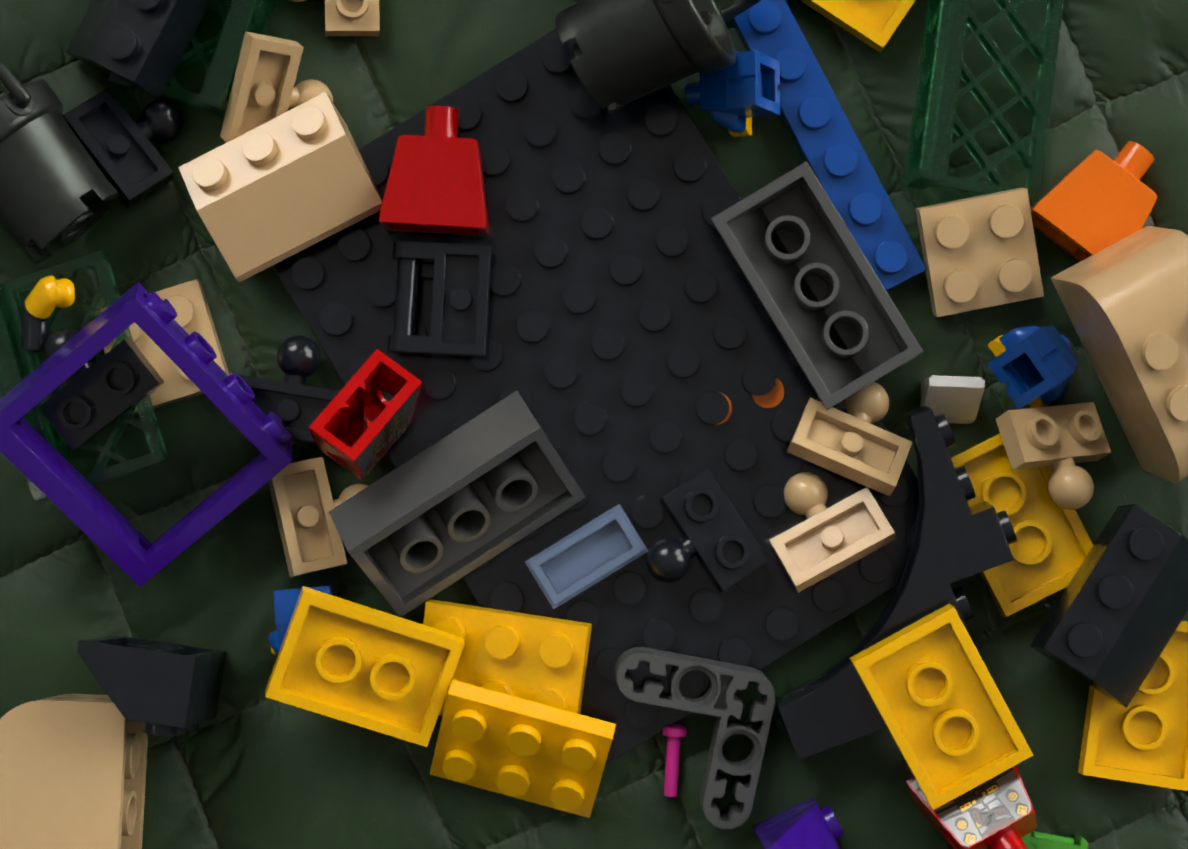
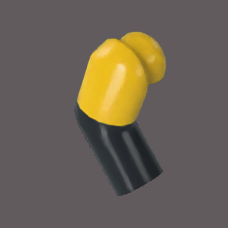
M53 275L41 278L21 305L23 352H44L45 342L50 336V315L55 307L67 308L74 303L75 288L71 280L67 278L55 279Z

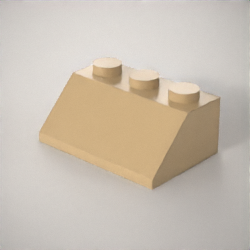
M326 92L178 167L196 211L238 282L381 210L383 202L346 122Z

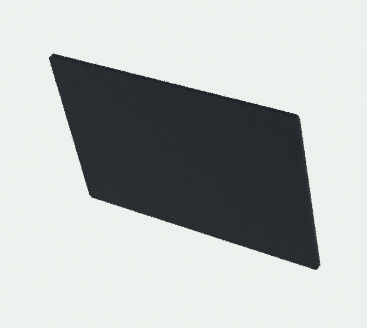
M556 28L430 105L449 106L459 109L457 138L478 140L482 156L489 236L387 231L379 222L380 211L272 267L344 385L348 383L376 349L383 352L422 381L411 423L387 451V455L395 468L404 464L507 396L518 391L586 498L462 578L480 607L592 624L581 715L616 724L606 766L661 732L663 726L671 723L674 724L692 713L628 699L620 691L614 677V666L618 657L624 651L633 647H647L753 667L758 670L763 669L899 584L914 541L919 490L918 479L907 461H905L897 485L890 497L869 488L895 531L896 540L801 592H797L769 541L773 537L807 520L806 516L797 515L787 507L784 500V488L787 481L795 474L801 472H811L818 475L827 486L828 499L825 504L827 508L866 488V486L787 452L810 397L817 401H820L711 222L712 217L738 203L742 198L671 85L631 101L613 112H609L608 106L602 109L587 91L570 60L576 57L573 51V44L577 42L576 38L574 37L562 44ZM426 108L358 149L382 200L397 140L400 135L424 136ZM415 241L491 245L492 261L487 357L404 355L387 352L388 335H394L398 261L392 259L393 242ZM419 262L416 336H430L434 262ZM776 378H778L782 382L785 391L781 403L773 408H763L757 405L752 395L762 396L769 393L775 385ZM381 390L383 397L387 401H391L394 398L389 392ZM726 395L732 403L731 416L726 422L719 425H714L722 422L728 414L729 404L724 396ZM845 400L833 406L847 413ZM881 420L873 424L887 431ZM706 468H709L769 559L767 563L720 593L696 556L691 559L689 570L682 579L672 583H665L655 579L648 571L646 565L648 552L555 609L552 608L525 563L528 559L618 504L621 505L648 550L655 542L661 539L672 538L680 540L683 538V535L665 510L660 499ZM639 661L636 669H627L625 674L631 676L634 687H641L644 679L660 680L664 686L661 693L668 694L669 674L674 665L666 664V676L651 673L646 661ZM700 670L686 672L679 682L680 692L688 698L703 696L710 686L709 676Z

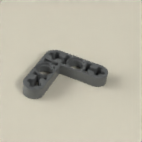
M633 647L624 651L618 657L614 666V677L620 691L628 699L716 716L700 790V805L706 819L713 826L720 829H734L741 826L749 818L752 811L775 705V690L768 677L762 671L753 667L653 648ZM639 661H646L651 673L666 676L665 665H674L669 674V693H661L664 686L660 680L649 678L643 680L641 687H634L631 676L625 674L627 669H636ZM691 670L703 671L710 678L708 691L699 698L685 697L679 690V682L682 676ZM749 681H754L757 690L763 694L761 699L751 700L747 713L751 722L758 721L756 727L743 721H728L730 715L739 720L741 719L743 703L735 695L736 690H745ZM734 734L746 735L752 741L750 755L740 762L729 761L722 755V746L725 740ZM718 769L734 776L732 793L735 799L739 801L738 805H729L726 813H720L717 804L712 801L713 797H723L727 784L724 774H716ZM746 775L745 780H741L740 778L736 777Z

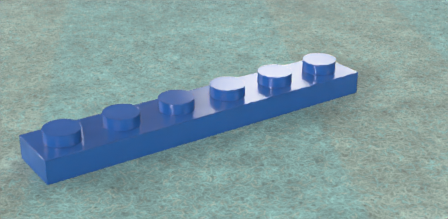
M761 0L742 14L731 19L747 51L756 50L779 61L780 85L777 86V90L780 91V115L804 161L808 162L885 290L889 291L924 273L927 269L786 0Z

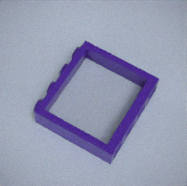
M138 282L0 399V452L141 587L292 462L290 439L293 436L282 426L281 418L274 412L265 415L252 401L255 395L242 377L235 372L227 375L214 361L217 358L215 351L199 333L194 331L189 335L174 320L177 317V312L167 299L163 301L154 291L149 294ZM134 322L261 452L152 544L23 418L27 412Z

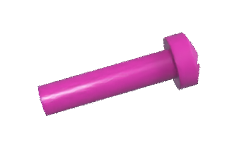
M671 723L662 728V735L667 736L664 796L677 797L681 737H687V727Z

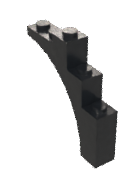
M928 406L905 413L916 453L919 503L914 541L897 588L879 619L848 654L815 679L776 697L779 711L798 760L887 728L849 659L850 657L949 603L956 609L966 628L964 621L973 618L971 608L962 587L951 589L950 584L1014 560L1009 544L1017 542V538L1006 511L1003 510L996 513L994 506L987 501L969 507L967 500L975 498L976 495L964 466L955 469L947 448L956 445L949 423L944 414L934 416L932 409Z

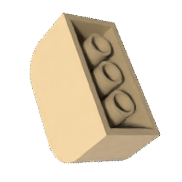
M1146 226L1051 277V280L1142 470L1171 483H1177L1188 477V235L1176 229Z
M57 695L21 704L7 712L0 719V849H142L148 734L142 732L143 722L126 720L108 695Z

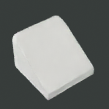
M931 375L921 382L920 407L928 406L932 409L934 416L944 414L948 423H973L977 417L984 393L985 380H982V377Z

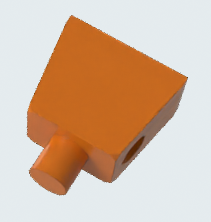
M1128 141L1114 160L1099 150L1093 151L1030 208L1033 227L1079 262L1139 231L1145 224L1158 197L1153 190L1140 181L1154 162L1153 155L1146 148L1133 141Z

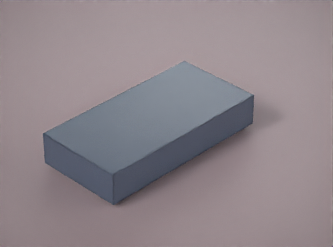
M618 504L528 559L525 563L552 608L555 609L648 552V549L621 505Z

